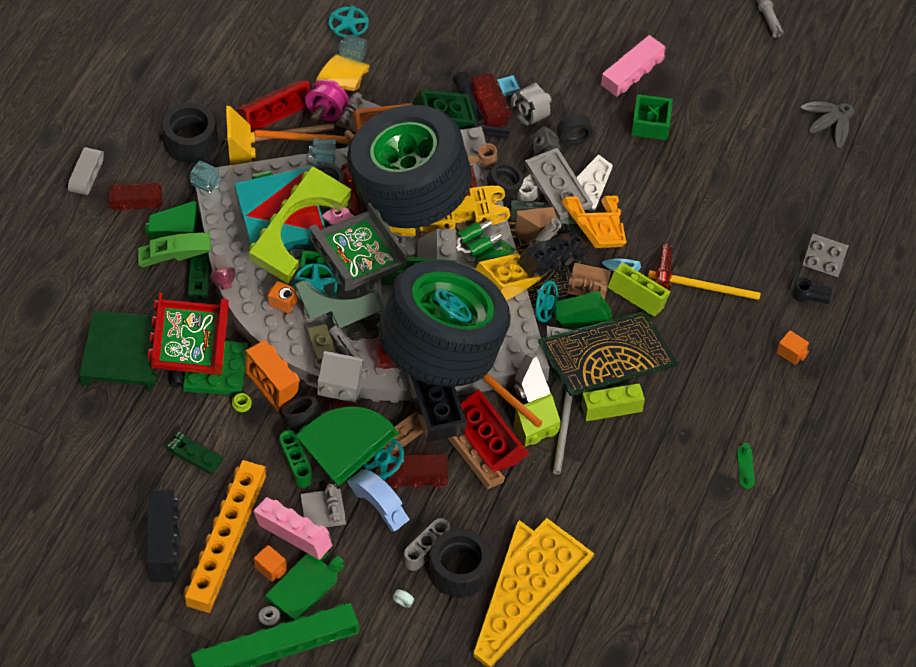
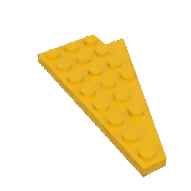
M548 518L535 531L519 520L474 651V657L486 667H492L594 557V553Z

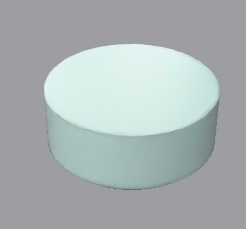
M396 590L393 595V600L404 607H411L414 601L410 594L402 590Z

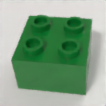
M637 94L631 136L667 140L673 99Z

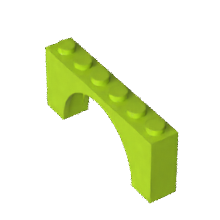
M312 166L309 172L305 171L301 183L293 187L289 199H285L282 202L281 210L278 214L275 213L271 217L270 225L267 229H262L258 241L251 244L248 250L249 260L288 284L298 270L299 261L291 256L284 247L280 234L283 224L294 212L308 206L321 205L341 211L350 199L351 189Z

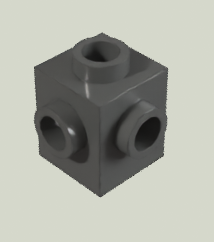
M544 126L530 136L534 146L533 150L537 155L556 148L561 149L556 133Z

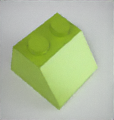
M551 393L524 404L527 409L543 422L539 428L533 425L518 410L515 411L514 430L525 447L530 444H537L546 437H552L560 430L561 421Z

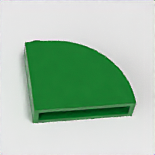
M344 407L319 416L309 425L301 428L296 436L329 476L340 486L400 433L385 417L375 411L361 407Z

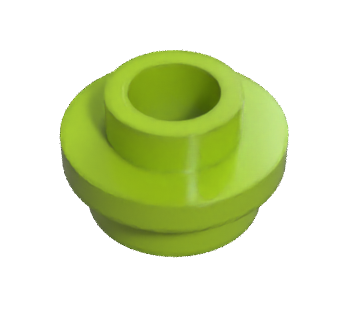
M239 393L233 398L232 406L238 412H246L251 408L252 401L247 394Z

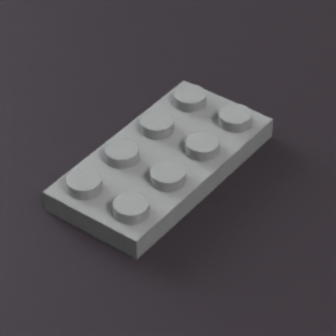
M558 148L525 160L526 168L550 206L554 207L555 214L559 220L571 216L561 202L565 197H578L584 211L592 208V201Z

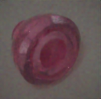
M229 267L212 272L209 277L215 285L221 287V290L232 288L236 271L235 268Z

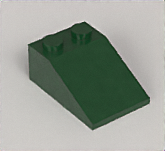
M420 89L412 101V105L427 106L446 113L459 128L476 124L468 94Z

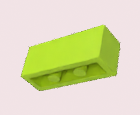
M622 263L614 271L608 288L616 294L621 295L654 317L664 308L670 295L669 290L625 263Z
M639 383L585 392L582 396L581 406L585 420L592 421L643 412L645 399Z

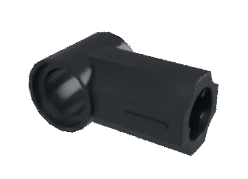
M799 278L793 289L792 296L799 302H804L808 299L829 304L832 287L814 284L808 278Z

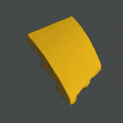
M335 55L324 66L316 82L318 80H334L343 89L355 91L359 89L362 75L368 72L369 65Z

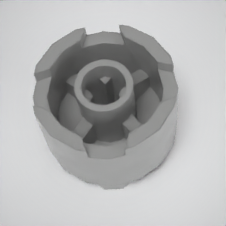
M534 83L514 93L511 98L512 108L516 107L518 112L516 117L524 125H529L550 115V102L552 100L548 93H545L537 83Z

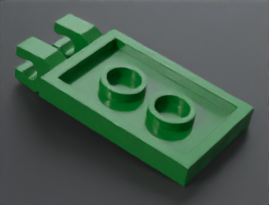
M328 552L320 560L310 554H306L265 595V598L288 618L295 621L298 617L304 616L338 581L337 576L344 567V560L337 556L327 566L323 561L329 555Z

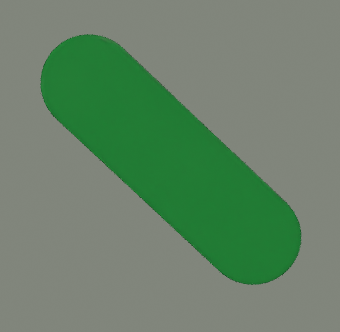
M744 443L737 451L739 482L744 489H750L755 483L753 455L750 444Z

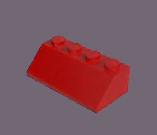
M305 80L290 83L279 90H275L268 95L240 106L236 109V112L250 124L251 132H255V130L264 128L307 108L305 98L310 92V83Z
M477 390L461 403L467 422L464 435L493 472L515 466L530 454L480 390Z

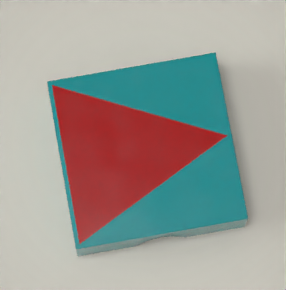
M308 167L234 183L235 197L240 215L246 226V237L249 247L253 242L256 243L262 229H267L270 225L271 217L275 213L278 214L281 210L282 202L285 199H289L293 187L301 183V178L305 171L309 172ZM319 205L301 208L290 215L285 221L280 234L286 250L314 246L309 240V227L316 224L320 230L325 229Z

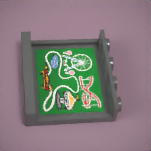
M368 203L367 212L320 230L316 224L309 227V240L345 292L407 266L408 252L406 248L400 245L398 237L392 234L388 223L382 220L379 211L371 203Z

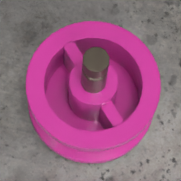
M318 80L313 85L312 90L306 95L305 102L313 114L311 117L313 122H317L318 119L333 122L340 118L342 111L349 103V98L338 82L334 80Z

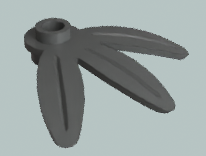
M811 102L801 106V109L804 111L827 113L811 126L810 133H817L838 121L835 131L836 146L841 148L848 136L849 118L854 114L853 107L845 103L837 106L827 102Z

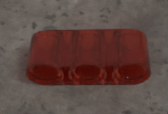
M158 183L112 186L108 189L109 207L113 210L160 207L163 204L162 186Z

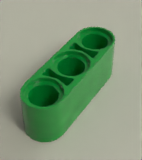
M290 430L284 431L280 435L282 455L296 486L301 488L308 487L312 482L311 466L296 433Z

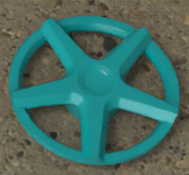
M354 6L342 7L331 13L329 26L338 36L353 38L365 32L368 27V17L362 10ZM348 11L346 17L338 15V13ZM354 11L361 14L364 18H354ZM333 18L341 21V24L335 29L332 25ZM365 23L363 30L358 33L355 27L356 24ZM342 29L351 30L353 35H344L338 32Z
M308 264L301 268L295 277L294 288H297L295 284L307 280L317 290L326 294L323 287L334 282V290L330 296L334 297L336 294L337 279L331 270L323 264ZM313 267L311 279L300 277L304 270ZM318 267L326 269L332 277L324 279L319 277Z
M552 280L546 281L541 289L537 290L538 297L536 313L534 315L543 323L552 317L558 299V289ZM552 285L554 286L555 296L550 294ZM542 310L544 313V319H542L540 315Z
M444 289L435 291L434 300L450 314V318H456L464 322L471 320L470 310L457 296ZM439 292H440V294L442 295V297L444 298V300H443V299H440V297H439ZM462 307L467 311L468 317L460 311Z
M393 439L387 450L382 449L375 455L374 462L367 465V462L364 464V469L371 470L380 466L381 475L378 476L386 480L404 462L402 445ZM396 445L399 448V457L391 455ZM389 463H397L395 467L387 473V465Z

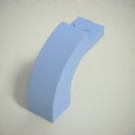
M360 470L347 480L357 497L365 498L373 504L391 531L395 532L409 521L408 516L401 507L403 503L399 497L375 473L369 470Z

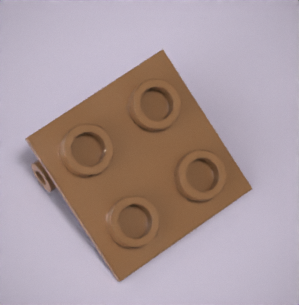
M574 263L567 294L580 296L599 291L605 300L611 270Z

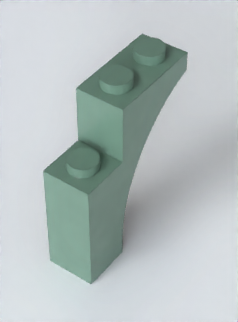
M307 280L295 284L297 287L295 289L296 294L305 305L303 309L306 316L312 320L332 311V320L335 325L339 326V329L385 308L378 291L360 298L342 299L322 293Z

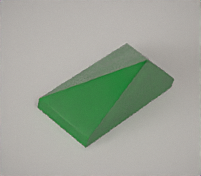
M501 238L493 244L492 248L486 250L475 259V262L478 264L481 261L508 256L515 249Z

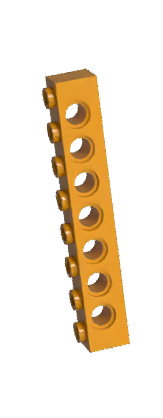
M242 460L240 467H236L234 482L229 484L227 489L228 496L220 505L221 513L219 517L214 519L213 532L208 534L206 538L205 551H201L198 558L199 565L197 569L194 568L192 571V582L190 586L185 588L183 597L186 600L187 607L210 613L266 478L265 466ZM224 533L229 534V535H227V536H220L221 534H224ZM217 550L222 551V552H220V553H218V554L213 553L214 551H217ZM214 568L212 571H207L206 569ZM201 585L207 586L204 589L198 588Z

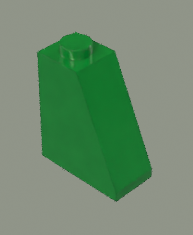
M190 202L150 215L149 223H146L145 233L149 234V240L171 235L196 233L197 203Z
M599 291L556 302L554 316L556 321H559L563 327H598L612 323V311Z

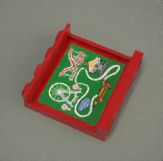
M159 293V300L154 301V311L157 312V316L152 318V327L155 328V332H151L150 344H153V349H149L148 360L152 361L151 368L222 375L229 300L221 299V305L162 300V293Z

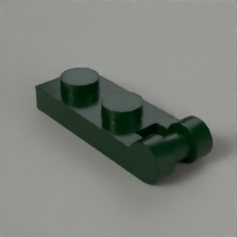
M208 252L191 257L189 298H195V296L208 298L210 273ZM195 285L202 286V289H195Z
M177 432L173 437L174 440L165 447L171 454L210 475H213L223 462L222 456L192 441L181 432ZM180 444L184 446L182 449L178 447Z

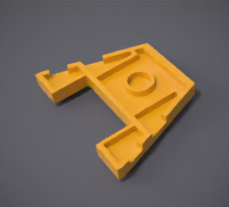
M605 196L601 200L607 213H585L578 197H565L561 201L595 248L623 247L626 244L624 227L619 219L621 211L617 208V203L619 202L617 196Z

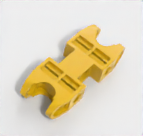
M500 186L470 188L469 196H466L452 213L438 222L430 224V226L420 227V230L424 233H431L436 229H456V223L467 221L482 224V218L484 222L491 220L492 225L502 223L510 217V211L507 207H501V205H495V203L505 197V191Z

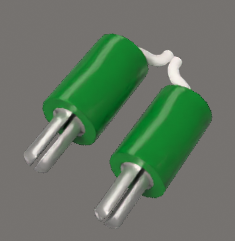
M487 220L482 224L475 222L457 232L458 245L456 249L475 257L492 248V243L501 239L502 236L499 232L490 237L484 235L467 244V250L459 248V241L464 245L483 235V230L492 226L491 220Z

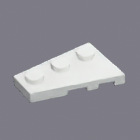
M600 155L577 177L593 203L592 208L587 209L591 213L595 212L613 167L612 164Z

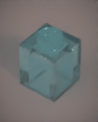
M346 34L344 41L341 40L339 44L341 56L362 63L367 51V39Z
M314 138L313 146H309V157H312V164L335 165L336 140Z
M199 161L190 172L191 185L208 193H211L220 184L219 169L205 162Z

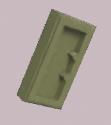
M326 324L307 328L318 363H322L324 351L336 353Z

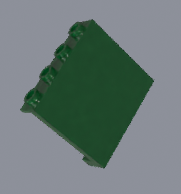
M93 310L79 375L81 386H89L90 380L147 385L148 392H151L152 385H156L157 380L155 368H151L152 361L148 360L149 349H153V344H150L151 332H155V328L152 327L153 316Z

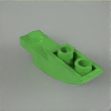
M187 233L150 240V245L138 248V264L141 267H146L173 258L180 261L210 252V234Z

